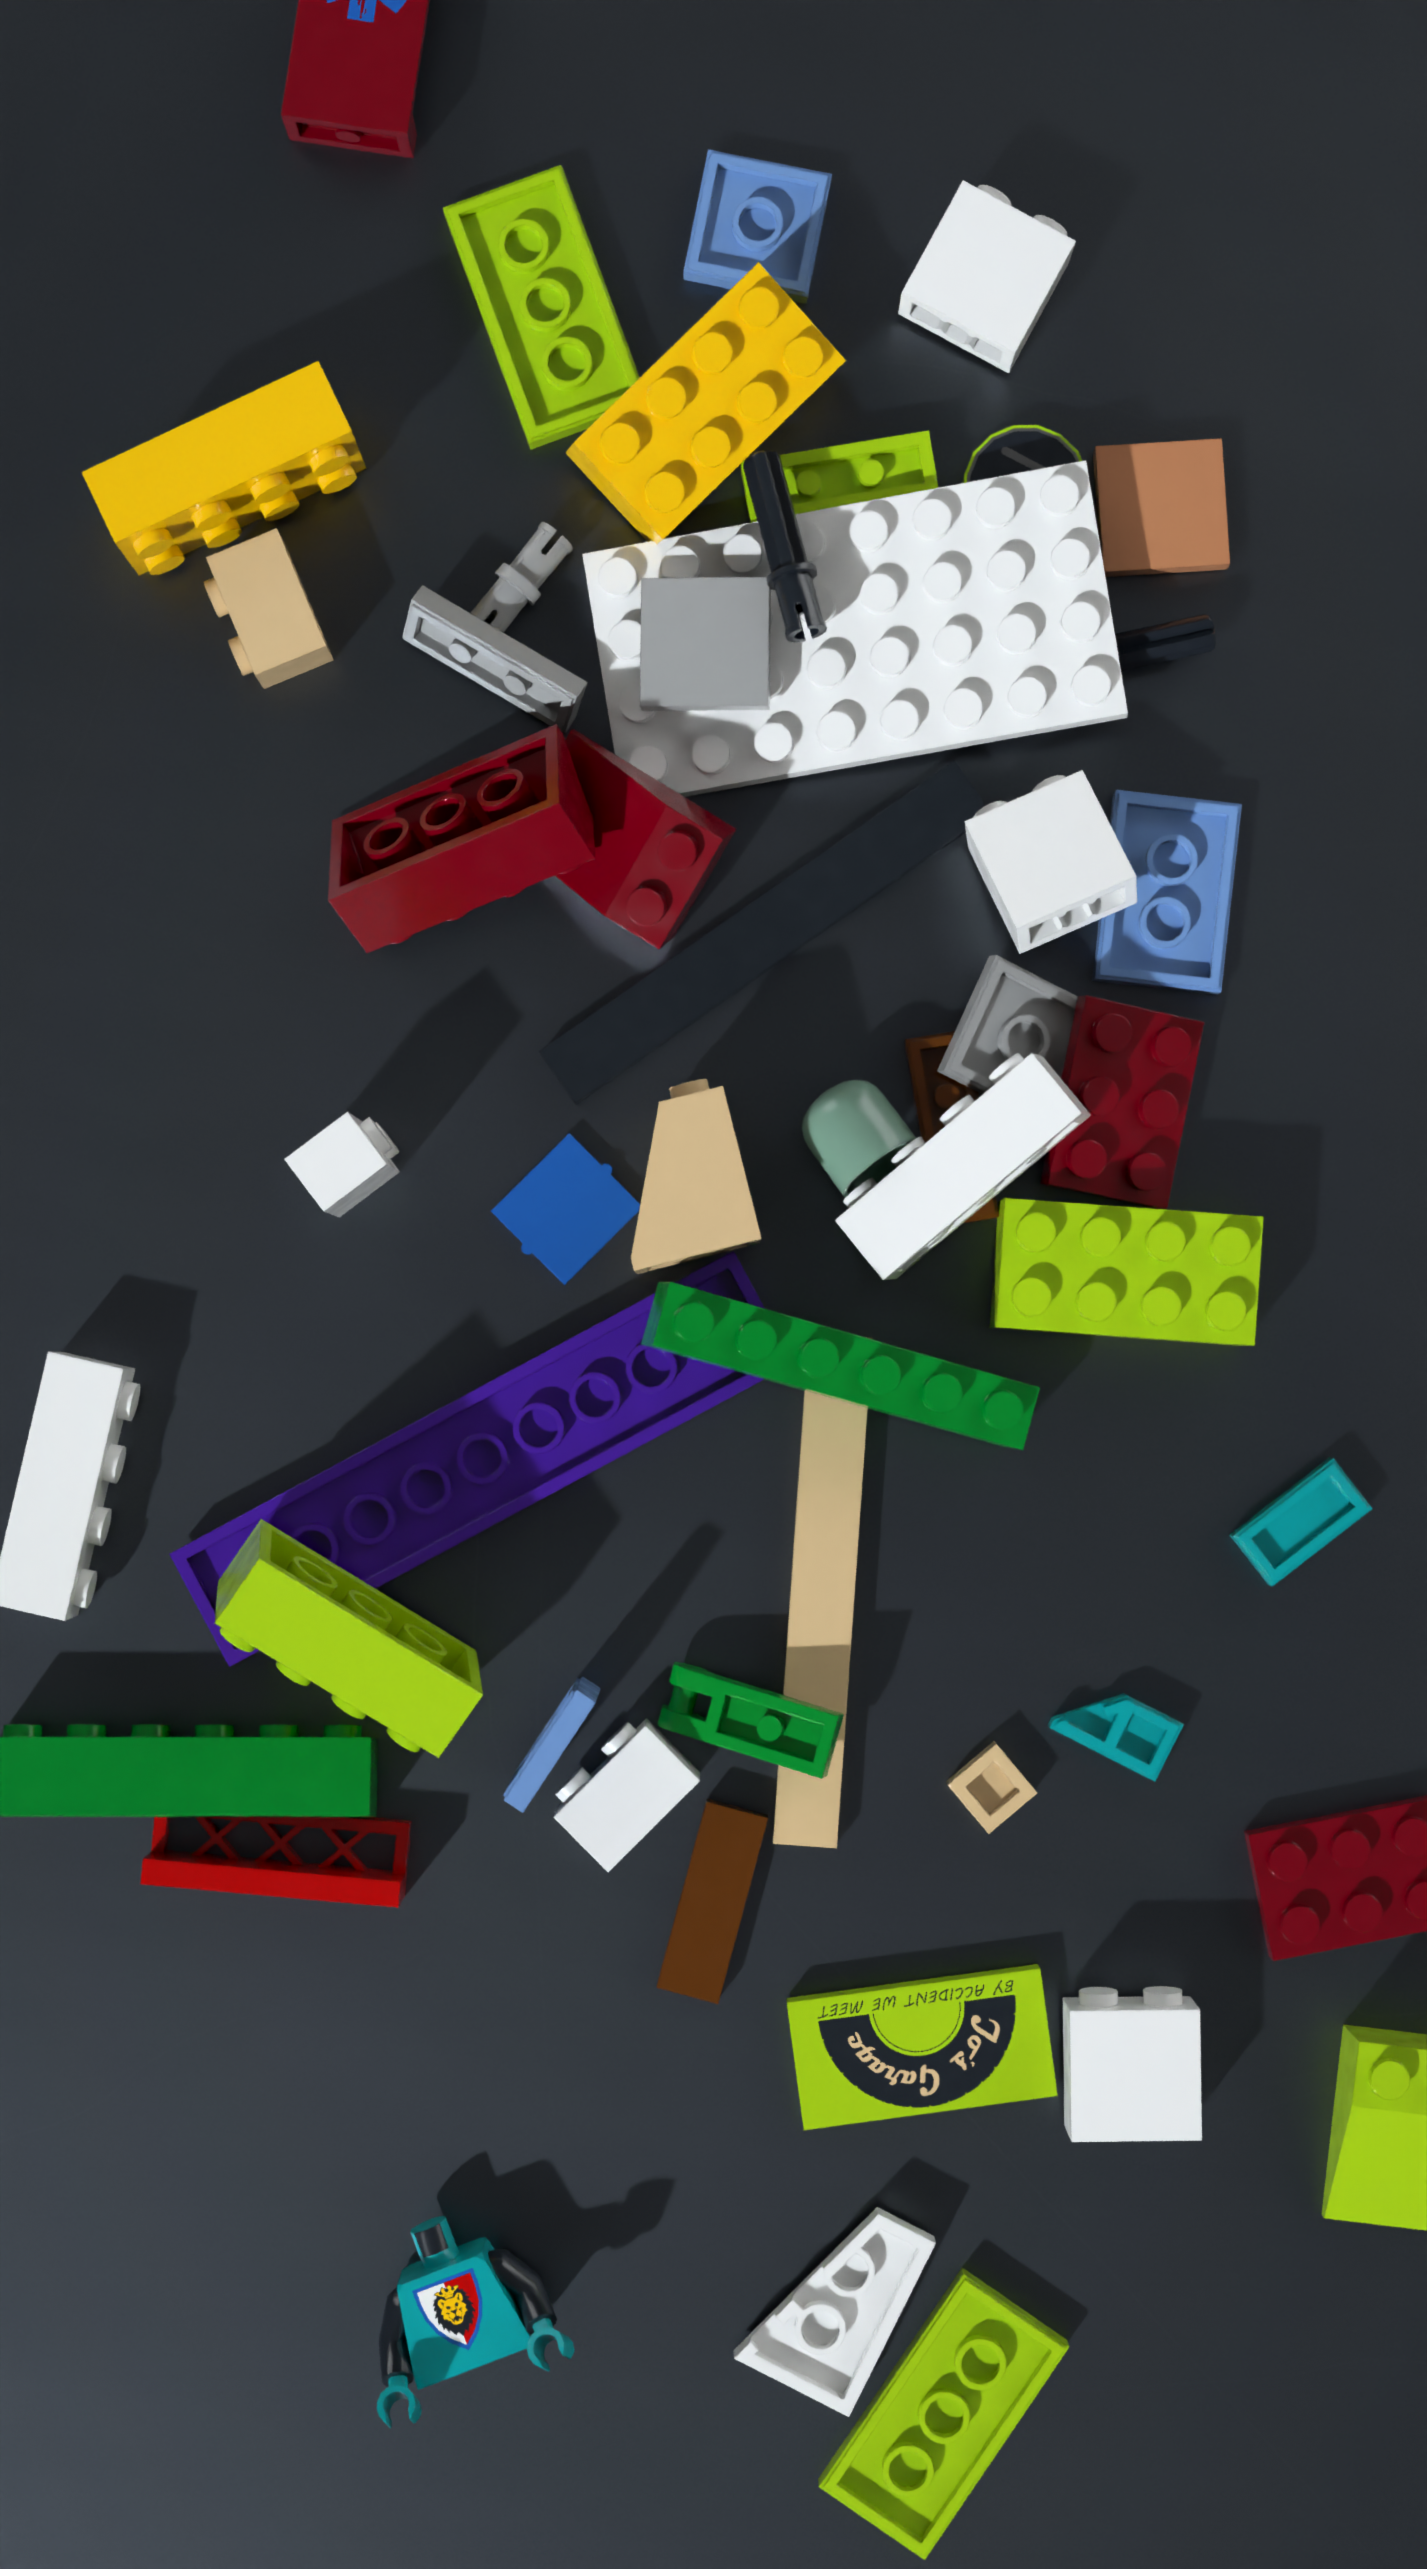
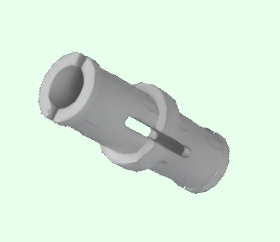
M541 522L537 531L510 565L502 563L494 573L498 580L470 613L483 621L490 614H493L495 618L490 625L504 633L526 604L533 606L540 598L539 587L552 574L565 556L571 553L573 550L571 543L562 535L547 554H542L541 550L557 530L549 524Z

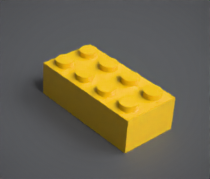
M758 262L570 446L566 454L647 542L654 541L658 544L846 360Z
M316 361L83 471L82 475L115 544L140 576L148 571L151 575H159L171 571L184 562V554L205 544L209 548L226 545L242 534L241 527L264 517L266 521H274L283 518L299 507V500L320 490L324 494L338 492L351 485L357 479L356 473L367 468L352 430L319 361Z

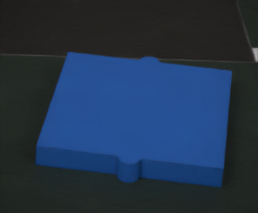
M569 1133L491 1212L523 1243L521 1250L524 1254L530 1255L533 1253L566 1285L639 1212L640 1203L612 1176L613 1169L611 1165H601Z

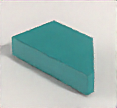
M1123 1693L1053 1716L1047 1726L1155 1782L1184 1724Z

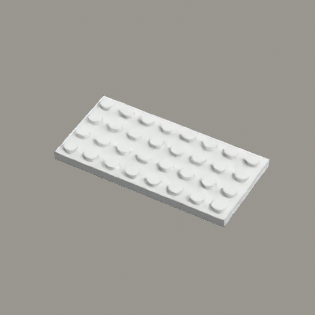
M1086 460L795 514L808 563H813L817 569V576L813 579L827 630L819 637L812 639L810 629L807 628L805 616L802 614L800 619L806 641L795 643L787 641L776 591L771 590L770 710L642 711L640 708L641 578L767 577L771 572L758 522L666 538L658 544L654 541L582 554L615 755L684 797L1124 719L1128 715Z

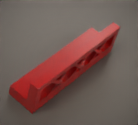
M154 1817L151 1852L142 1861L140 1882L142 1885L398 1908L405 1897L412 1821L376 1817H195L211 1838L195 1852L167 1850L170 1817ZM210 1818L232 1821L219 1830ZM242 1821L258 1822L274 1841V1844L258 1858L241 1857L225 1838V1835ZM273 1824L295 1827L282 1836ZM305 1827L322 1828L338 1848L320 1864L304 1862L288 1843L290 1839ZM337 1830L358 1832L346 1842ZM368 1833L396 1835L393 1870L367 1868L351 1847ZM216 1843L226 1855L207 1854L204 1852ZM280 1849L289 1861L268 1858ZM344 1855L352 1866L331 1864Z

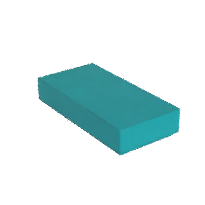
M1329 1457L1233 1531L1230 1537L1269 1586H1274L1373 1508L1335 1459Z

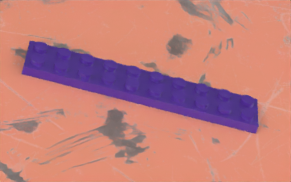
M734 1251L674 1282L764 1308ZM654 1293L173 1551L169 1555L230 1667L260 1650L255 1648L253 1652L243 1651L232 1645L221 1635L219 1631L221 1627L215 1624L218 1581L260 1519L373 1588H377L764 1379L642 1345V1339L655 1296Z

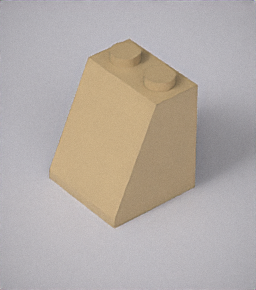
M707 1079L669 1088L671 1099L659 1102L631 1254V1261L636 1274L759 1244L762 1239L724 1088L719 1086L709 1089Z

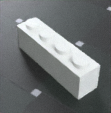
M1017 1053L1007 1059L989 1076V1079L994 1083L989 1090L976 1101L968 1095L955 1103L940 1118L941 1122L945 1125L942 1130L927 1142L922 1137L911 1141L892 1158L891 1161L896 1166V1169L878 1184L873 1178L866 1180L843 1200L848 1209L835 1221L882 1280L897 1279L1091 1116L1043 1056L1031 1053L1024 1059L1020 1053Z
M48 1352L0 1556L1 1607L62 1621L78 1616L80 1607L86 1609L89 1607L97 1581V1571L89 1570L94 1545L102 1546L104 1544L111 1522V1509L103 1507L109 1482L116 1484L119 1481L125 1462L126 1447L118 1445L123 1420L132 1421L139 1402L140 1384L132 1382L135 1368L66 1352Z

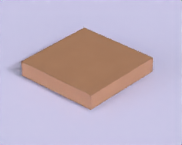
M1222 438L1095 446L1093 463L1097 524L1105 577L1227 570L1230 565Z

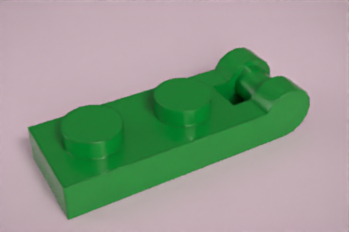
M674 1662L669 1682L674 1685L669 1705L662 1706L657 1724L659 1727L821 1779L828 1775L844 1716L843 1713L723 1677L698 1666ZM698 1693L712 1697L707 1718L693 1712Z

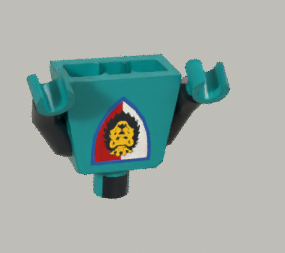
M446 2216L431 2218L411 2229L410 2233L421 2261L410 2264L402 2269L397 2288L387 2296L379 2333L381 2381L387 2388L380 2394L377 2400V2412L389 2428L392 2427L390 2409L400 2399H407L409 2401V2419L413 2424L421 2417L422 2408L420 2401L408 2388V2384L412 2383L413 2380L416 2383L417 2389L420 2390L526 2348L528 2357L533 2364L546 2371H550L544 2352L547 2344L553 2340H557L561 2354L571 2359L575 2350L574 2344L568 2336L553 2328L557 2317L542 2279L536 2271L508 2250H494L486 2237L457 2246Z

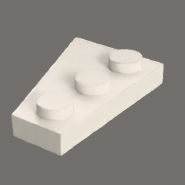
M877 2207L734 2349V2359L849 2417L936 2244L935 2237Z

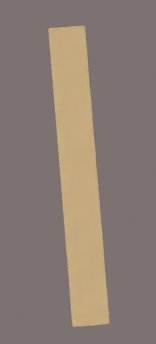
M804 1391L783 1695L843 1713L844 1716L826 1777L821 1779L778 1765L773 1844L837 1848L868 1408Z

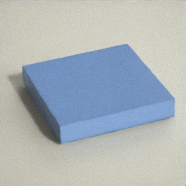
M708 149L683 271V279L731 289L759 262L794 302L807 304L832 174Z
M583 1676L580 1679L577 1677L511 1777L503 1794L505 1802L522 1813L525 1811L595 1705L601 1688Z

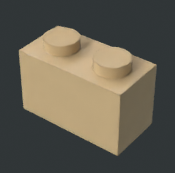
M277 528L206 557L214 577L203 583L218 617L229 614L238 636L229 639L228 643L243 676L254 672L262 687L266 689L334 660L286 544Z

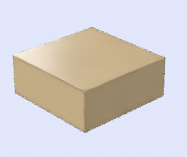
M995 1741L946 1781L950 1789L988 1834L1037 1794V1791Z

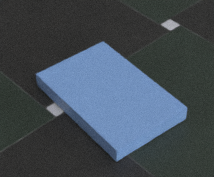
M1124 790L1114 791L1110 825L1136 874L1137 903L1099 919L1092 981L1213 995L1221 993L1242 804Z

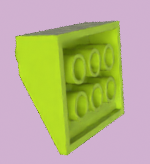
M1343 2024L1322 2206L1323 2218L1427 2231V2034Z

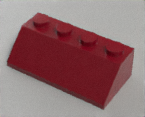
M558 725L550 726L332 820L328 901L366 953L389 944L401 943L417 932L444 921L457 920L470 910L502 897L515 896L528 886L557 874L570 873L584 863L595 859L593 816L563 733Z

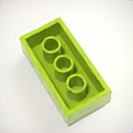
M1004 1198L998 1202L999 1217L996 1224L989 1328L1255 1346L1263 1216Z
M260 1519L218 1581L215 1624L221 1627L219 1631L228 1642L246 1652H253L256 1648L275 1659L279 1671L290 1680L303 1686H308L310 1682H313L333 1694L331 1696L333 1702L341 1710L357 1719H364L368 1715L388 1727L386 1730L388 1735L407 1750L419 1752L423 1748L439 1758L483 1696L475 1649Z

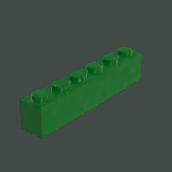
M658 1282L641 1343L645 1346L988 1443L1020 1450L1024 1449L1040 1387L673 1282Z
M10 1724L3 1725V1737H0V1817H376L378 1740L372 1737H362V1725H324L323 1737H298V1725H260L259 1737H234V1725H196L195 1737H170V1725L143 1724L131 1725V1737H106V1725L76 1724L67 1725V1737H42V1725Z

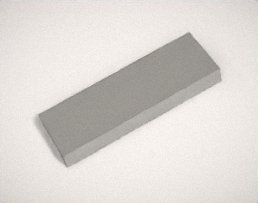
M422 585L410 602L402 636L405 641L550 726L557 724L561 732H567L576 719L588 682Z

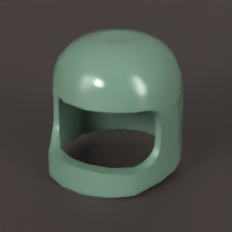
M858 1079L844 1081L822 1093L808 1108L802 1120V1133L805 1143L844 1198L870 1178H873L877 1184L896 1169V1166L891 1161L892 1158L907 1144L916 1139L882 1092L873 1084Z

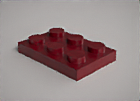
M1088 995L1078 996L1061 1079L1091 1116L1046 1153L1040 1184L1156 1209H1167L1204 1022Z
M1427 1795L1244 1831L1268 1954L1273 1961L1427 1931Z

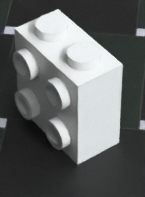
M963 180L902 291L898 314L1009 373L1067 268L1076 241L1068 237L1064 227L1055 220L1043 215H1035L1032 218L1012 207L1008 197L999 190L988 185L975 187Z
M1083 770L1067 777L1063 775L1049 777L1035 786L1031 793L1008 803L1006 801L990 803L977 811L973 818L964 821L968 849L1019 954L1137 903L1136 874Z
M1168 1986L1144 1988L1143 1997H1118L1116 1989L1107 1987L1082 1988L1079 1990V1997H1063L1064 2126L1071 2142L1202 2141L1200 2009L1190 1996H1182V1989Z

